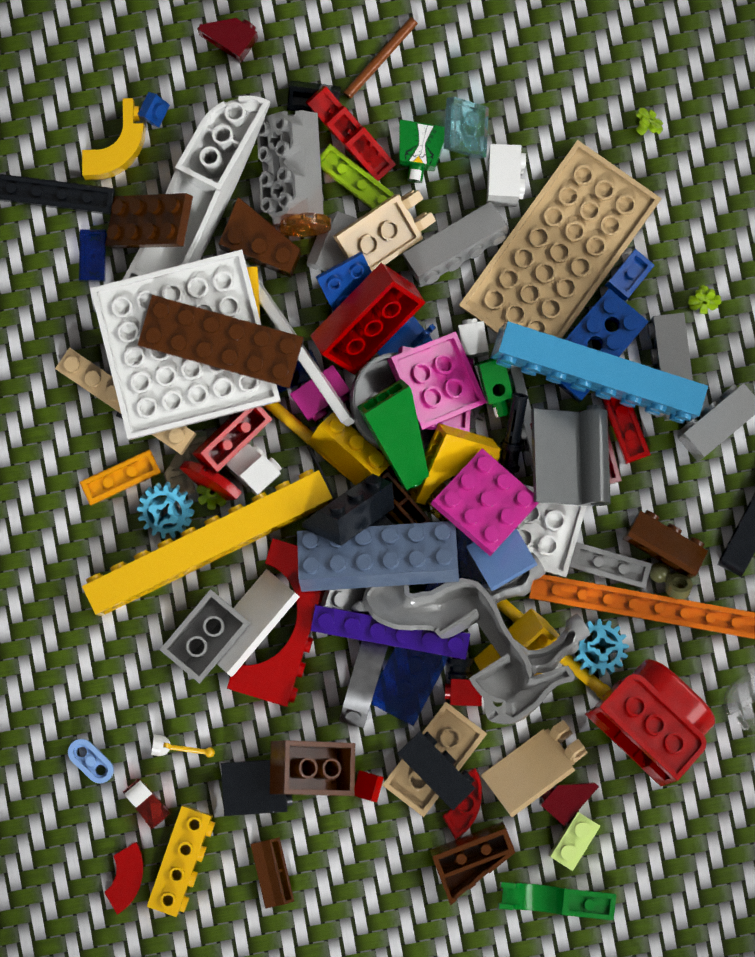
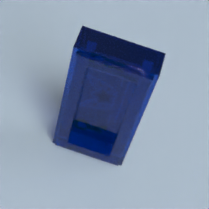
M80 229V282H106V230Z

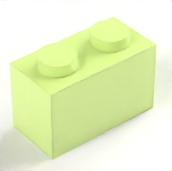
M577 812L568 822L550 851L549 856L573 871L599 830L600 825Z

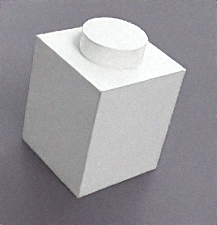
M477 318L463 320V324L458 325V335L466 356L473 358L488 355L489 349L484 321L478 322Z

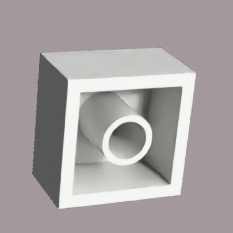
M490 144L487 203L491 201L494 206L517 207L519 199H523L525 179L520 178V174H524L526 153H521V145Z

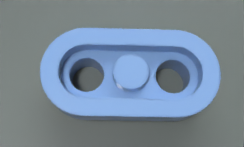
M78 739L70 744L68 748L69 759L90 780L95 783H105L112 778L114 774L112 762L89 740ZM80 747H84L87 750L86 756L80 757L78 755ZM99 765H103L106 769L103 775H99L96 771Z

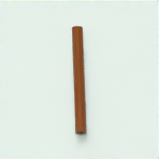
M412 17L405 22L343 93L347 98L351 99L417 26L418 23Z

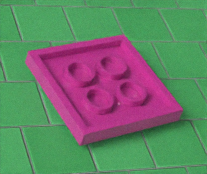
M456 331L387 359L396 382L402 379L412 390L420 431L487 403Z
M483 448L431 503L434 508L489 556L500 547L539 504L534 502V493Z

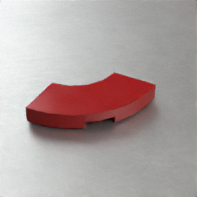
M184 461L179 467L194 483L211 489L226 501L236 500L242 493L228 479L219 473L205 469V466L200 463Z
M476 768L468 772L475 780L472 783L475 789L454 810L450 809L443 815L455 839L463 835L471 827L481 806L482 785Z
M137 842L113 856L117 865L116 877L112 885L104 893L117 915L132 903L142 883L144 862Z

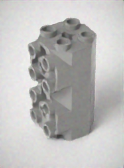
M299 110L295 111V114L288 115V111H282L266 116L257 136L258 158L269 166L267 172H262L259 178L261 210L272 217L274 226L291 224L292 228H305L307 223H324L318 113Z

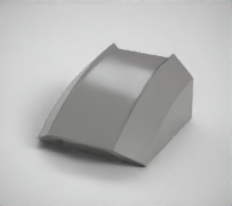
M339 211L326 216L308 257L307 267L325 272L345 261L346 258L333 236L358 218Z

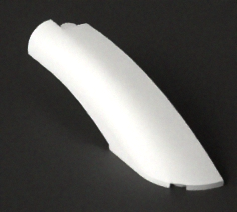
M238 96V99L219 103L204 116L176 164V170L165 193H187L193 196L184 247L139 248L122 280L201 259L250 156L271 102L269 100L256 96Z

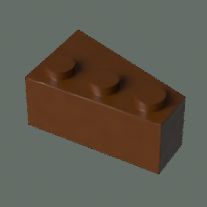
M239 197L237 198L220 239V249L228 253L242 249L246 260L292 278L301 256L300 249Z
M503 822L430 849L450 905L464 892L474 887L486 874H490L515 853Z

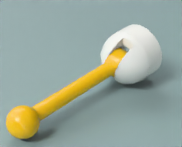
M154 734L151 755L164 756L170 750L205 754L208 758L213 757L215 754V750L212 747L200 749L171 745L169 739L165 736Z

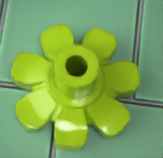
M640 108L636 112V116L640 119L636 131L640 135H644L648 130L652 133L657 132L660 134L663 131V122L655 118L657 114L651 109L648 111L645 108Z
M703 285L695 291V295L688 297V304L690 309H699L700 314H707L708 308L712 311L718 308V305L721 304V296L715 295V290Z
M200 485L197 487V493L202 494L198 498V502L201 505L207 503L209 510H215L216 504L220 507L226 505V500L217 493L214 495L210 494L211 489Z

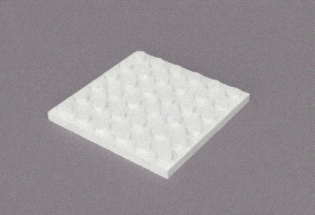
M242 249L90 288L128 440L281 402L276 384L138 346L152 295L261 325Z

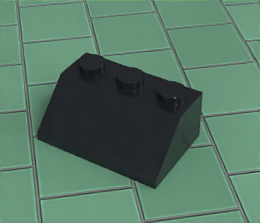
M371 474L302 523V527L341 546L395 508L392 482Z

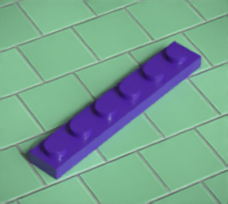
M315 604L311 631L465 660L470 640L469 632L462 631L455 636L442 639L434 631L393 629L377 622L370 614Z

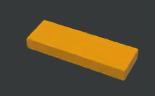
M149 449L80 481V484L90 506L161 474V471Z

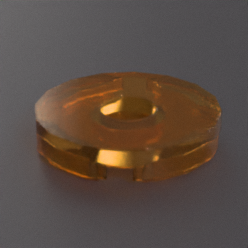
M306 214L291 215L283 218L280 223L282 234L295 237L316 236L331 230V218L322 214H313V218L306 217Z

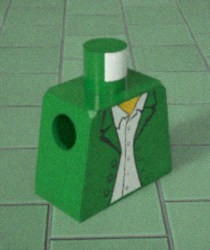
M400 119L399 165L409 167L408 181L422 183L424 170L435 171L447 139L448 127Z
M490 358L472 365L475 377L487 402L485 404H492L495 418L509 414L507 399L512 398L513 391L507 368L497 365V360ZM497 385L498 392L494 395L493 387Z

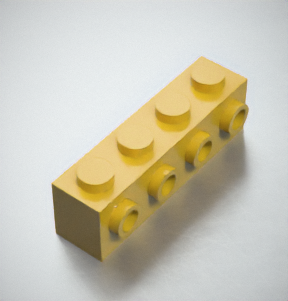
M185 805L181 806L147 907L177 917L179 912H185L189 897L185 896L188 886L193 888L198 872L194 871L197 861L202 863L207 847L203 846L205 837H211L216 823L211 821L213 815Z

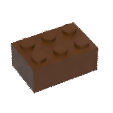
M271 741L270 794L354 796L355 743Z

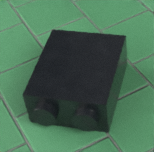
M270 759L221 763L224 816L288 812V806H293L292 795L270 794Z

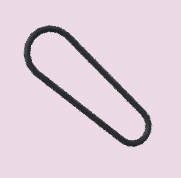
M307 445L317 470L320 471L333 500H335L336 498L311 446Z

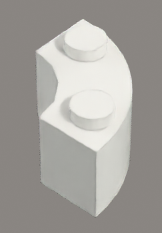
M249 443L225 465L245 487L249 485L252 489L251 492L257 496L281 475L279 471L282 469L272 457L268 460L264 452L256 444L252 447Z

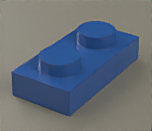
M634 249L605 286L626 301L655 265L637 249Z

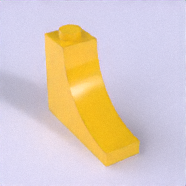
M438 423L425 452L429 477L424 479L423 483L418 487L410 488L408 492L416 503L425 505L433 491L444 481L457 475L482 448L497 462L501 449L492 438Z

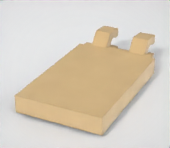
M411 190L402 197L400 195L391 196L335 234L333 237L345 258L348 259L362 252L372 272L381 262L387 264L422 240L421 231L436 220L431 212H423L414 219L408 209L423 200L419 190Z
M564 720L554 725L551 731L549 729H542L481 774L483 780L511 817L575 771L573 765L588 753L579 739L568 745L566 749L561 746V743L573 734Z

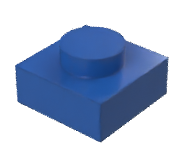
M148 92L138 115L151 125L160 127L170 104L157 94Z

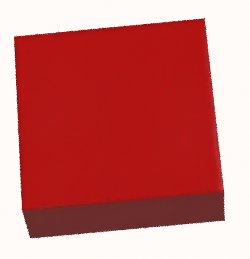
M359 770L354 796L377 803L384 777Z

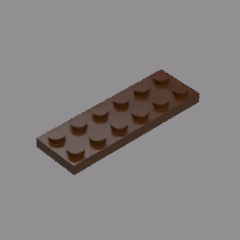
M152 295L138 346L290 389L304 337Z

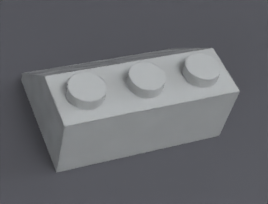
M210 589L161 647L160 651L200 684L251 623Z

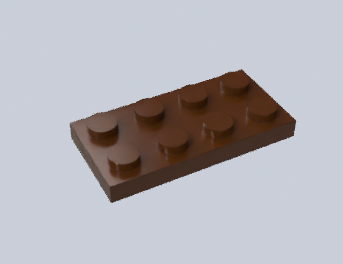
M187 193L114 196L105 246L110 248L184 247L193 196Z

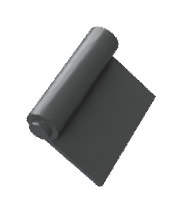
M589 405L587 410L581 412L531 409L534 502L582 506L610 505L608 411L602 409L601 405Z

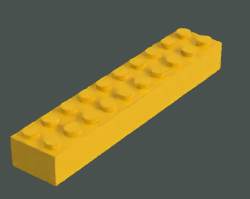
M307 470L298 475L300 480L290 484L289 480L275 486L276 491L269 495L263 492L258 496H254L251 498L253 503L245 507L242 503L228 509L229 514L222 518L216 515L204 521L206 526L198 530L195 527H191L181 532L182 537L175 541L169 538L157 544L158 549L151 553L148 550H144L134 555V561L128 564L122 561L110 567L111 572L106 575L97 573L87 578V584L83 585L82 588L95 615L102 617L322 509L332 502L333 498L320 471Z

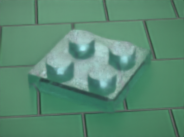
M457 97L447 98L444 149L478 159L486 158L489 107Z

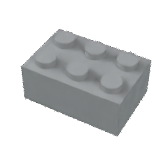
M744 383L739 387L735 384L719 397L722 402L717 404L716 401H713L700 413L702 418L699 421L694 418L680 429L683 434L678 438L679 441L697 462L755 415V395Z

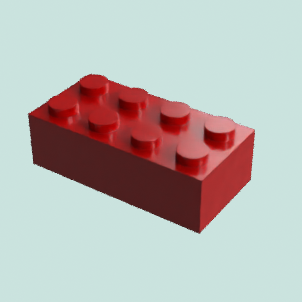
M381 262L310 336L323 356L355 375L426 302L413 283Z

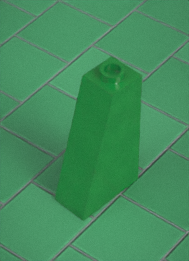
M400 379L357 406L399 483L408 490L421 485L423 480L429 477L412 390L409 385Z

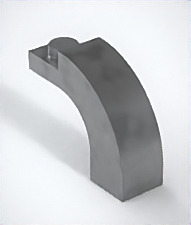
M367 641L361 642L339 721L364 728L388 645Z

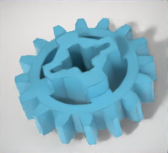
M158 482L155 484L154 489L148 487L145 491L146 495L142 494L139 501L142 504L138 505L137 511L143 513L138 517V520L146 521L143 528L148 529L151 527L153 529V536L160 532L162 539H165L167 533H170V536L175 538L177 531L181 533L186 530L185 526L191 524L192 519L189 517L193 516L195 510L189 507L193 504V500L185 499L188 492L180 493V485L175 486L173 489L170 482H167L164 487ZM169 503V510L165 514V516L162 517L164 513V507H166V505Z
M597 619L595 626L589 621L586 623V626L590 633L593 632L592 641L584 643L585 639L579 641V649L576 651L578 655L573 660L574 662L581 660L580 669L583 670L588 667L589 675H593L595 671H598L599 677L605 675V670L611 675L615 672L614 667L619 669L623 666L620 660H625L628 657L626 653H623V650L629 648V645L622 643V640L627 636L626 634H618L619 626L614 629L611 628V621H607L605 625H602L601 619ZM606 633L609 636H611L614 641H612L608 636H606ZM599 643L600 647L607 649L601 652L600 649H596L594 646ZM616 653L614 659L607 664L608 655ZM586 655H589L594 660V662H592Z

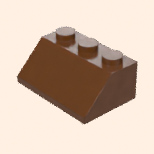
M646 510L645 513L642 511L638 512L623 540L656 560L665 563L676 572L686 575L690 579L695 577L708 550L703 548L705 544L694 537H691L690 540L681 535V529L670 523L668 526L658 521L660 517L649 510Z

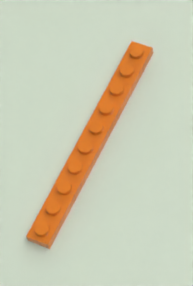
M545 574L533 581L528 597L534 600L755 639V612L675 599Z

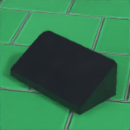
M290 81L287 110L313 112L305 102L323 85L340 101L341 87Z

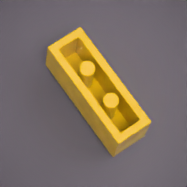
M334 412L317 427L309 440L356 484L371 474L382 477L390 467L381 452L366 441L351 425L348 427L341 423Z

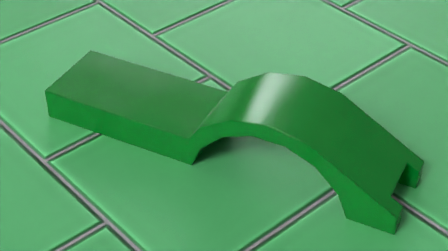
M500 882L503 892L502 901L498 903V909L530 910L565 916L614 920L615 893L530 883Z

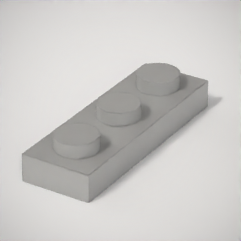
M576 542L569 568L645 589L652 563Z

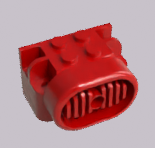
M652 659L644 660L631 675L616 682L603 695V698L595 707L585 713L598 728L660 786L677 782L704 752L707 744L705 735L715 724V716L709 706L674 672Z

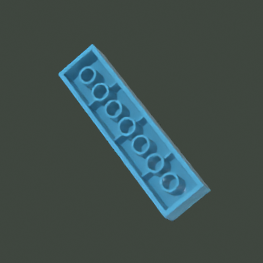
M509 321L499 328L490 357L497 360V365L511 368L514 365L520 367L521 372L527 375L536 376V373L546 376V380L556 384H561V381L571 384L570 388L581 392H585L586 389L595 391V396L610 400L613 397L619 399L620 404L635 408V405L644 407L645 412L659 416L660 413L670 416L669 420L682 424L685 421H690L700 416L708 389L707 385Z

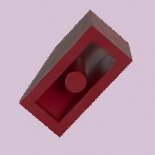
M237 18L200 24L197 28L199 36L240 63H242L258 40L257 31H255L256 27L245 19L242 22Z
M594 782L556 784L554 788L540 796L542 799L540 805L565 826L599 786Z

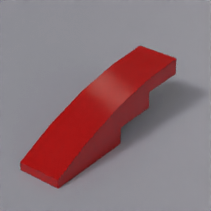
M323 85L305 102L313 112L318 113L320 121L377 181L396 165L366 128L360 125L326 86Z

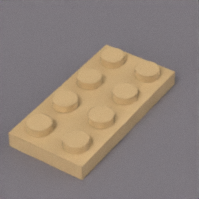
M447 702L443 704L422 732L424 735L428 731L438 742L435 747L441 753L446 750L457 761L453 766L458 771L487 735L485 731ZM401 759L382 784V786L422 817L426 815L439 798L403 759Z

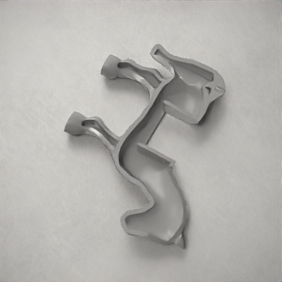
M533 552L531 554L538 565L494 591H491L488 584H481L478 581L460 578L459 582H446L431 591L410 593L409 585L366 588L363 600L351 607L355 612L368 611L377 622L393 629L434 631L442 639L455 636L477 623L501 658L470 677L469 680L483 697L486 717L489 721L498 724H514L524 720L538 708L554 688L563 683L574 681L575 675L569 666L555 668L565 656L576 653L579 649V641L591 635L582 618L575 614L566 620V628L557 640L544 648L528 650L513 639L503 622L497 608V603L508 598L527 595L531 592L533 581L546 574L544 567Z

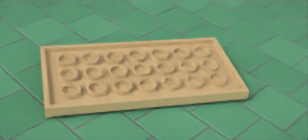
M577 140L461 301L459 307L474 318H477L478 321H484V325L497 334L499 328L509 321L558 338H563L662 198Z

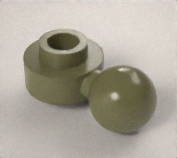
M657 562L651 566L649 573L651 579L657 583L665 582V591L669 596L675 599L689 597L693 586L689 577L679 573L670 574L669 567L662 562Z

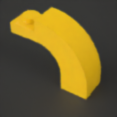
M123 98V128L117 141L104 149L82 150V176L85 181L114 177L130 167L139 156L144 145L146 128L144 123H136L140 121V116L138 115L140 107L135 106L133 98Z

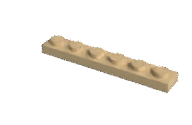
M69 347L55 369L121 414L112 376ZM183 426L152 435L183 455L197 434Z

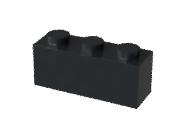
M419 731L397 754L454 810L475 789L472 785L475 780L465 769L459 772L453 766L457 761L446 750L441 753L435 747L438 742L428 731L424 735Z

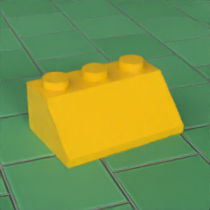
M532 608L508 628L513 639L528 650L544 648L552 644L560 636L548 621ZM490 644L474 658V661L481 671L501 657L493 645Z

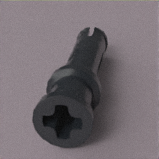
M513 393L511 396L506 436L500 443L502 452L499 463L510 473H517L520 470L518 460L520 452L523 451V443L520 441L527 399L529 397L523 393Z

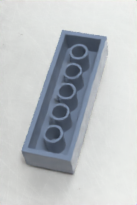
M450 521L368 526L341 546L309 530L297 531L298 579L302 592L459 582L456 526Z

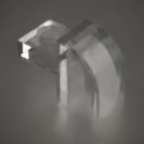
M754 671L745 674L731 683L724 696V708L727 715L738 712L739 716L736 719L744 731L748 729L749 733L755 732V714L749 704L755 702Z

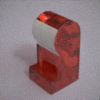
M140 778L136 779L123 791L124 795L136 807V810L151 829L155 828L172 813Z

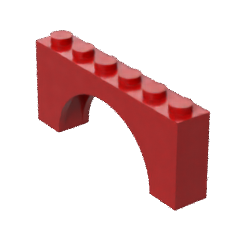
M273 538L265 564L280 571L288 579L294 592L300 596L297 600L295 628L289 641L280 652L265 662L254 665H242L232 677L230 676L227 689L288 707L289 702L294 703L297 696L298 688L294 687L297 677L302 678L306 666V663L302 662L304 652L309 653L314 638L309 636L315 604L319 605L322 601L325 590L302 592L298 579V546Z

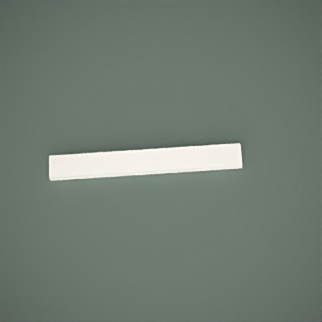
M245 259L246 266H247V267H250V265L248 264V262H247L246 259ZM258 278L259 303L276 328L280 331L297 335ZM302 344L298 360L340 422L349 427L355 420L304 344Z

